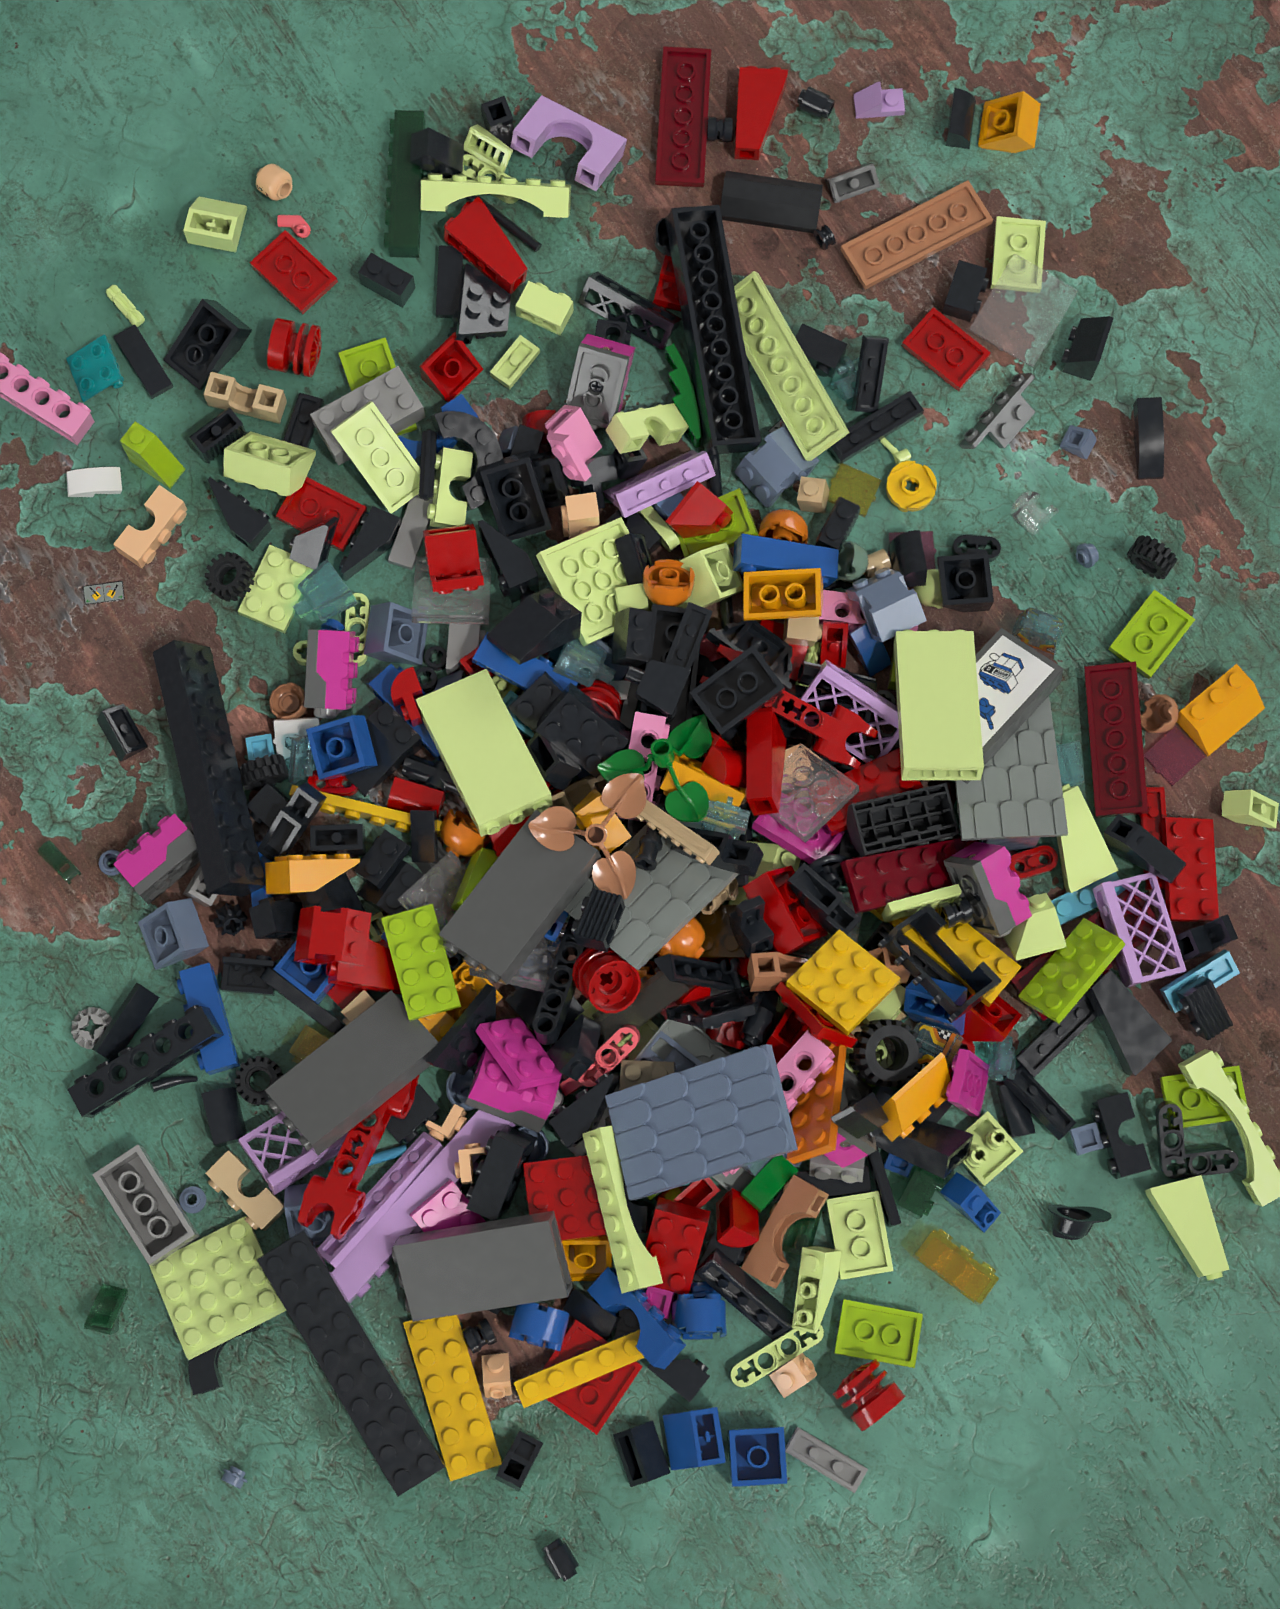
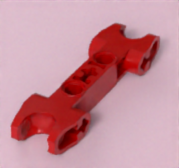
M721 644L716 651L729 662L743 653ZM702 676L699 683L702 684L709 677ZM783 691L763 706L764 708L773 707L776 715L818 737L811 750L830 761L850 766L856 770L861 762L847 752L845 747L847 737L857 732L875 738L878 733L876 729L866 723L858 714L839 704H836L831 715H828L787 691ZM791 700L794 702L792 707L798 711L801 709V706L806 708L800 714L799 721L794 719L797 713L790 711L786 714L783 712L785 707L782 706V702L787 703ZM812 712L818 716L819 721L816 726L810 727L806 725L804 717L807 713Z
M420 1074L348 1132L327 1178L317 1174L311 1178L304 1192L297 1221L300 1225L308 1228L320 1213L333 1211L335 1214L330 1234L338 1240L344 1237L358 1219L365 1203L366 1194L356 1190L371 1161L391 1116L399 1119H404L407 1116L414 1102L415 1090ZM376 1120L372 1126H366L368 1121ZM347 1167H353L349 1174L343 1175V1171Z

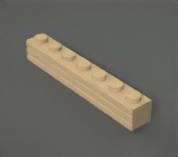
M647 799L643 811L636 816L641 822L645 820L647 822L646 825L652 830L658 829V833L664 838H671V842L675 846L679 847L681 845L684 847L683 851L688 855L694 854L696 856L695 859L701 864L705 862L711 865L720 853L714 845Z

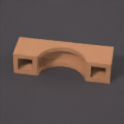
M793 1175L792 1179L785 1184L779 1202L772 1207L770 1218L766 1225L759 1230V1241L746 1253L741 1269L766 1285L777 1288L789 1267L782 1250V1242L787 1229L799 1219L816 1218L829 1194L802 1178Z

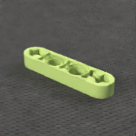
M820 1324L815 1340L811 1337L803 1340L806 1344L803 1348H801L799 1339L793 1334L798 1331L799 1336H802L807 1331L793 1329L737 1363L730 1372L732 1382L738 1387H747L813 1347L824 1336L822 1325ZM785 1339H792L796 1344V1350L791 1355H787L781 1350V1343ZM762 1353H768L773 1358V1364L768 1369H763L758 1364V1357ZM752 1359L760 1375L756 1377L753 1371L747 1375V1382L744 1383L743 1380L737 1381L735 1378L738 1375L737 1369L740 1367L742 1370L750 1368L751 1366L748 1364V1361Z

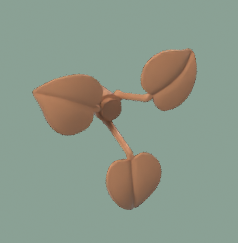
M628 773L618 776L604 787L601 796L602 803L612 809L601 824H592L586 831L574 829L577 822L575 815L568 808L562 806L546 809L528 824L535 839L543 846L554 851L570 849L575 841L574 834L585 836L586 841L593 846L599 845L606 858L596 861L592 869V879L600 890L621 895L623 900L628 898L634 887L636 866L632 857L625 851H617L610 855L604 845L607 838L605 826L615 812L622 818L630 819L638 816L643 811L646 804L644 777L639 773Z

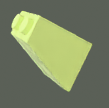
M727 543L700 550L680 560V562L684 563L681 568L690 571V567L693 569L695 581L688 600L675 607L686 608L688 602L705 608L744 591V582L740 573L733 571V557Z

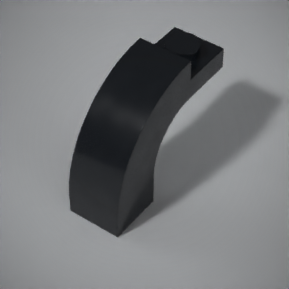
M261 1323L238 1336L263 1329V1324ZM230 1340L189 1360L188 1372L193 1396L223 1387L218 1360L221 1350Z

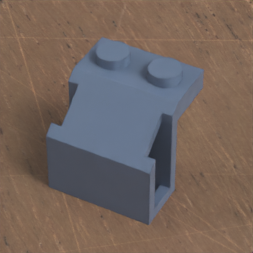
M786 425L768 434L764 438L767 443L749 452L734 471L766 508L772 506L786 488L799 482L801 476L808 477L820 461L817 457L812 461L805 460Z
M883 568L876 571L874 577L859 579L852 583L853 587L846 589L848 598L859 602L870 634L874 640L884 642L894 637L896 631L909 630L927 621L917 593L914 589L908 590L900 571Z

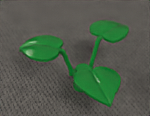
M702 714L681 723L673 729L668 740L664 738L655 740L651 745L652 754L647 755L648 760L646 764L641 753L633 749H626L613 754L606 761L598 764V771L608 783L612 779L628 773H639L644 777L643 771L649 770L652 761H654L658 767L669 769L677 789L670 792L665 799L667 813L674 819L682 822L702 821L709 810V798L705 788L693 781L681 787L672 763L674 762V754L678 757L684 754L688 758H698L709 751L712 744V736L706 716Z

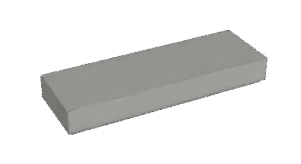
M418 494L409 501L388 558V563L413 570L424 540L423 530H427L430 519L427 518V510L429 504H432L433 499L424 501L419 498Z
M796 1427L785 1447L786 1453L853 1493L857 1491L868 1471L864 1466L799 1427Z

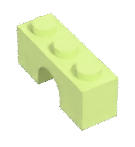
M672 403L667 405L659 404L646 409L639 408L625 413L618 412L612 417L606 432L618 452L622 454L640 450L649 435L655 439L659 446L679 442L689 426L676 405Z
M442 448L436 454L434 497L432 504H429L427 510L430 526L446 528L465 525L467 502L453 498L449 491V485L451 481L465 482L470 478L473 452Z

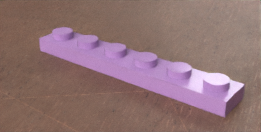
M423 1131L366 1194L365 1203L358 1219L344 1237L338 1240L330 1234L317 1248L323 1259L336 1268L444 1149L442 1144Z

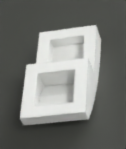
M120 467L85 468L66 472L68 497H93L95 494H120L122 492Z

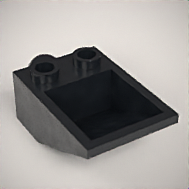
M484 520L478 521L480 538L498 573V585L504 598L509 596L512 603L518 600L521 603L529 595L538 592V575L528 554Z

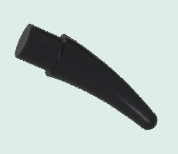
M162 1077L159 1080L150 1082V1086L153 1092H157L177 1085L196 1082L198 1077Z

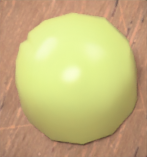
M937 569L927 570L926 586H915L914 590L921 604L940 609L943 606L939 571Z

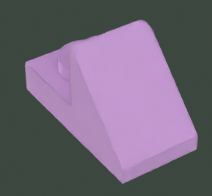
M876 82L855 93L853 96L856 119L899 116L905 113L902 88L881 90V83Z

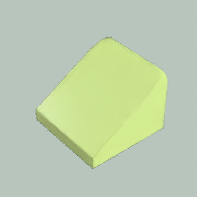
M643 583L614 589L618 612L629 607L646 610L649 607Z

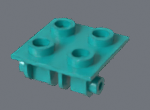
M105 334L66 358L83 402L111 385L115 389L123 386L124 378L121 376L119 365L116 363V357L112 353L111 344H109Z

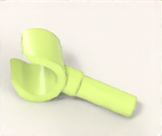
M885 437L880 441L891 452L896 465L904 461H911V454L908 449L905 448L898 451Z

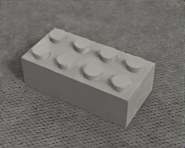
M399 366L310 414L316 430L338 466L350 460V458L330 430L368 402L372 401L395 434L426 418L421 402Z
M136 1145L92 1174L149 1265L155 1266L177 1250L200 1237L144 1147Z

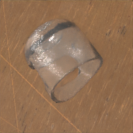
M1026 491L1014 501L1011 507V516L1016 523L1034 536L1059 512V509L1054 505H1050L1046 509H1040L1036 506L1040 494L1036 491Z

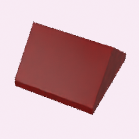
M455 332L419 366L421 379L447 403L453 400L484 370L464 342L455 340Z

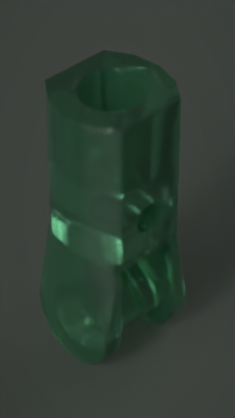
M51 840L46 841L38 849V854L69 885L77 874L79 876L82 874ZM68 863L71 867L62 873L60 869Z

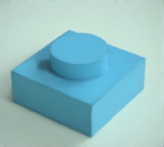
M271 733L245 738L249 760L275 754Z

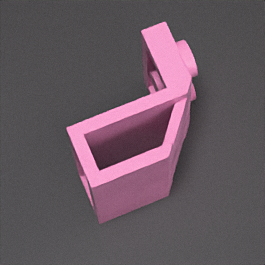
M564 405L545 423L548 431L547 440L552 447V453L563 466L564 474L569 479L586 482L592 475L585 462L591 459L602 446L581 407Z

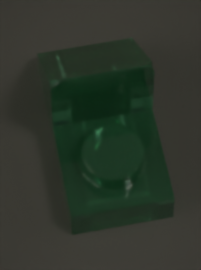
M102 1284L84 1324V1329L108 1335L118 1332L119 1316L128 1298V1290Z

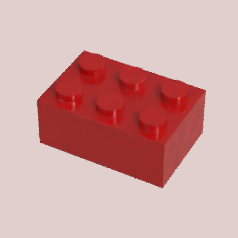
M661 1197L658 1198L645 1248L652 1257H657L663 1283L652 1287L681 1295L689 1294L711 1211Z

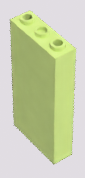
M960 629L954 631H896L894 661L901 779L981 780L984 761L974 631Z
M487 669L415 699L420 716L481 837L493 835L509 824H518L525 817L532 815L535 810L542 813L553 805L551 792Z

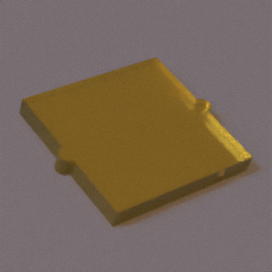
M842 463L835 478L831 479L832 485L829 489L828 502L835 504L838 497H843L859 505V515L865 517L871 503L876 501L875 495L882 480Z

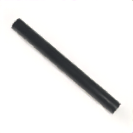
M479 195L465 197L470 202L477 197L482 199L497 223L535 252L541 248V243Z

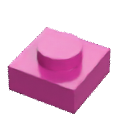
M652 1286L648 1287L646 1290L648 1303L659 1308L665 1315L664 1318L668 1319L675 1293Z

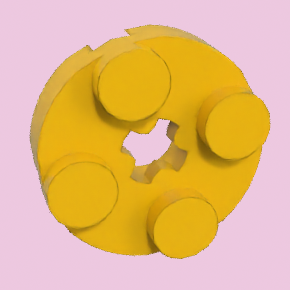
M916 461L901 462L892 469L887 478V496L891 503L902 512L922 510L930 504L935 496L936 477L933 471L926 465L922 466L916 463ZM907 481L918 485L915 491L911 492L905 488Z

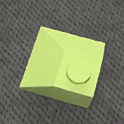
M1047 893L1028 897L1032 916L1015 926L1008 935L1003 936L1016 961L1066 947L1056 909Z

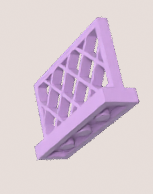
M690 450L603 491L605 498L616 505L622 516L626 518L692 487L697 481L703 482L715 476V472L707 452L697 453L694 450Z
M825 660L820 667V671L800 699L807 703L815 701L817 709L820 710L819 700L834 698L836 705L838 704L836 697L848 695L853 699L854 708H849V710L858 714V711L869 709L874 713L875 722L868 724L871 727L876 726L879 739L863 742L862 734L859 733L860 742L854 744L846 742V750L866 763L873 759L866 755L864 746L880 744L881 753L877 758L888 754L899 739L897 706L828 660ZM821 679L831 684L832 694L817 696L816 686ZM835 688H837L841 692L835 693ZM814 691V697L808 698ZM856 701L863 706L857 707ZM795 708L792 709L793 712L797 713L796 717L799 718L802 712ZM805 715L804 722L814 727L818 724L814 721V719H818V716ZM877 715L884 720L878 721ZM891 724L897 730L893 736L881 738L879 725ZM888 742L886 746L883 748L882 743ZM857 747H862V752L859 751V750L856 749V748H857Z
M1146 873L1113 882L1108 881L1092 889L1105 930L1121 938L1125 943L1123 949L1114 959L1121 981L1126 988L1187 971L1156 875ZM1148 879L1152 888L1149 896L1137 889L1141 881ZM1122 886L1130 891L1126 902L1117 897L1115 887ZM1134 894L1146 901L1141 911L1129 905ZM1150 904L1159 910L1160 915L1157 921L1145 914ZM1126 910L1138 916L1134 926L1125 922L1124 914ZM1142 919L1154 926L1149 936L1138 930ZM1158 929L1167 935L1168 940L1165 946L1153 939ZM1134 935L1146 941L1142 951L1133 947L1131 940ZM1150 944L1162 951L1157 961L1146 955ZM1166 954L1174 958L1177 968L1170 970L1161 964ZM1142 960L1154 966L1150 975L1142 976L1139 967Z
M279 1113L238 1140L268 1183V1187L273 1195H276L338 1155L348 1132L318 1156L312 1149L307 1151L304 1147L302 1153L297 1157L287 1156L288 1143L302 1144L298 1139L290 1138L291 1132L289 1129L287 1130L286 1137L271 1135L273 1126L278 1123L284 1124L282 1120L285 1117ZM256 1137L266 1139L263 1151L252 1150L248 1142ZM270 1140L285 1142L282 1155L267 1152ZM266 1157L281 1160L279 1168L269 1174L264 1167Z

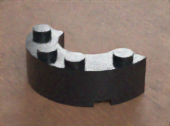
M445 411L430 416L439 440H457L464 444L470 452H473L472 474L466 483L458 487L462 500L467 502V511L473 510L489 499L480 470L503 459L500 444L492 430L473 415L458 411Z

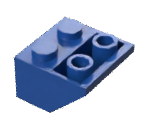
M931 978L955 1004L961 1006L967 1000V987ZM911 981L905 988L904 1011L913 1022L962 1036L964 1034L965 1014L953 1023H950L947 1020L950 1015L939 1003L934 1006L931 1003L933 997L921 984L915 986Z
M717 1407L663 1415L671 1471L726 1463Z

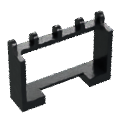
M928 904L895 926L888 936L878 943V946L881 949L886 947L895 956L896 960L894 963L897 967L902 964L915 978L912 981L915 986L921 984L933 997L931 1003L934 1006L939 1003L950 1015L947 1020L953 1023L988 997L1002 980L985 962L978 965L973 972L937 935L947 922ZM914 927L976 994L961 1006L955 1004L898 944L896 940L898 937Z

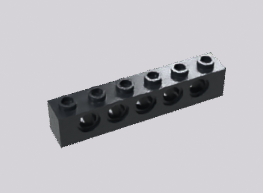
M199 1005L190 1007L184 1012L185 1016L166 1022L162 1026L163 1029L158 1033H150L141 1038L139 1045L134 1048H125L118 1053L119 1057L115 1060L105 1061L98 1065L96 1072L77 1078L74 1081L75 1085L67 1090L81 1116L93 1118L222 1037L224 1033L210 1008ZM191 1025L193 1034L187 1039L185 1030ZM169 1039L171 1046L169 1051L165 1053L163 1044ZM146 1053L148 1055V1063L143 1067L141 1058ZM124 1067L126 1069V1076L121 1080L119 1072ZM102 1081L104 1084V1090L101 1094H99L97 1091V1086L99 1082Z

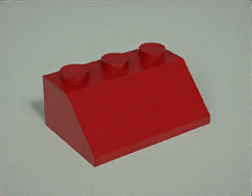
M792 865L765 872L743 886L747 899L760 895L764 900L763 920L774 933L773 949L785 955L829 935L807 911L788 885V879L795 873Z

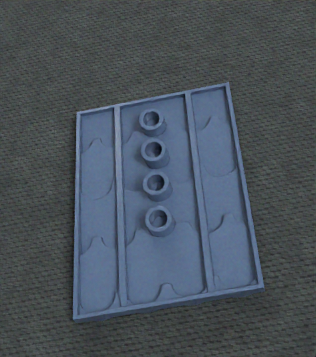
M771 1044L756 1046L605 1096L629 1200L644 1198L798 1150Z

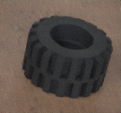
M880 1019L869 1021L870 1024L862 1025L860 1027L862 1031L855 1032L854 1034L857 1041L852 1047L853 1053H849V1059H854L855 1062L851 1064L853 1070L859 1071L857 1076L860 1079H866V1083L875 1086L897 1087V1085L906 1084L907 1079H912L916 1075L913 1071L920 1069L921 1064L918 1063V1059H923V1053H919L918 1049L922 1047V1043L915 1040L918 1037L917 1033L910 1031L911 1027L908 1024H901L902 1021ZM885 1037L893 1042L896 1049L895 1060L886 1069L882 1068L876 1059L877 1045Z

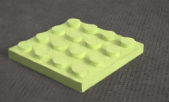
M622 517L543 550L536 555L553 590L582 612L580 637L578 639L583 647L614 633L615 613L618 612L614 589L628 586L615 544L616 539L629 534ZM649 599V607L646 609V611H650L652 605L655 604Z
M247 1216L177 1250L155 1266L149 1265L184 1353L189 1360L287 1311L257 1262V1258L264 1253L253 1228L245 1221Z

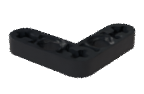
M1164 1101L1157 1106L1155 1116L1159 1165L1167 1177L1177 1179L1199 1175L1222 1174L1236 1169L1239 1159L1237 1154L1229 1147L1221 1146L1185 1150L1181 1109L1172 1101ZM1167 1108L1175 1112V1114L1170 1116V1122L1173 1126L1177 1125L1176 1128L1169 1127L1168 1119L1163 1116L1164 1113H1167ZM1169 1133H1175L1178 1137L1176 1144L1173 1146H1166L1164 1144V1138ZM1224 1154H1227L1231 1158V1160H1227L1226 1165L1222 1164L1220 1161H1214V1167H1212V1160L1210 1155H1212V1157L1215 1160L1223 1159ZM1197 1156H1203L1206 1160L1204 1167L1201 1169H1195L1192 1166V1161ZM1184 1158H1186L1188 1170L1183 1165H1178L1174 1167V1171H1171L1167 1165L1171 1164V1160H1174L1177 1164H1184Z

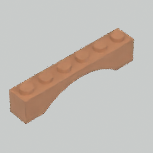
M901 945V947L910 955L909 946ZM886 947L868 951L901 978L899 984L907 983L911 973L902 964L897 967L894 963L896 960L895 956ZM779 952L751 953L747 966L750 992L775 990L780 981L787 983V980L809 959L788 956Z

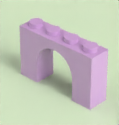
M541 95L515 127L510 147L532 158L548 139L568 137L578 141L585 147L587 153L578 163L575 181L597 191L623 157L627 139Z

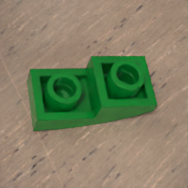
M782 1155L776 1156L742 1191L741 1196L761 1213L778 1196L779 1191L792 1179L793 1175H797L799 1170Z

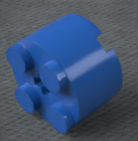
M693 1294L678 1295V1299L672 1303V1325L678 1329L683 1339L686 1340L713 1339V1333L719 1332L720 1337H724L727 1335L725 1301L721 1300V1294H706L705 1298L694 1299Z
M537 1303L517 1305L508 1337L524 1341V1338L527 1337L526 1341L528 1344L543 1347L545 1342L546 1348L561 1351L570 1314L552 1307L541 1306Z

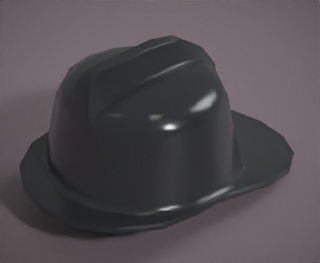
M1056 1204L1048 1206V1210L1053 1213L1052 1234L1055 1237L1068 1240L1081 1239L1089 1233L1094 1223L1106 1222L1112 1218L1109 1212L1094 1207H1068Z

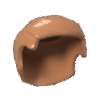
M289 682L279 685L272 691L269 704L271 712L277 718H300L307 709L304 707L305 691L297 684Z
M1156 694L1144 702L1146 708L1141 714V725L1148 733H1165L1174 728L1178 720L1179 710L1173 698L1167 694Z

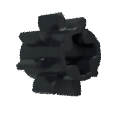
M225 903L220 909L215 910L218 918L213 919L215 927L219 928L221 935L227 933L235 936V934L245 929L242 922L248 919L239 904L233 906Z

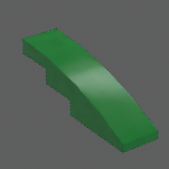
M673 343L665 348V359L672 369L668 374V383L676 395L672 398V403L676 405L689 426L686 433L695 448H698L701 443V431L696 397L686 366Z

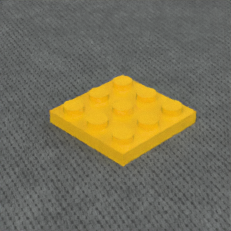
M839 929L787 980L786 986L848 1036L900 983L901 978Z

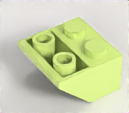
M198 197L189 208L183 230L189 244L236 253L247 206Z

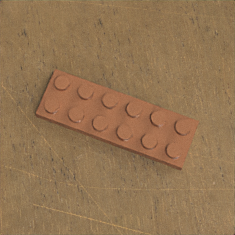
M967 180L841 245L840 250L866 290L991 225L993 219L971 183Z

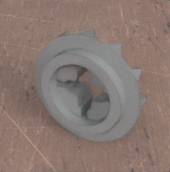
M88 1007L83 1011H79L75 1019L72 1020L71 1033L75 1042L83 1048L92 1049L112 1020L111 1016L101 1008ZM90 1018L95 1025H103L95 1029L94 1039L89 1031L82 1030L89 1026Z

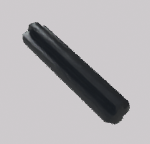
M431 429L422 432L419 498L424 501H429L434 497L437 433Z

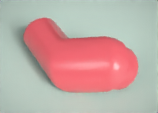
M278 215L277 217L278 227H290L300 238L309 236L310 226L302 216Z

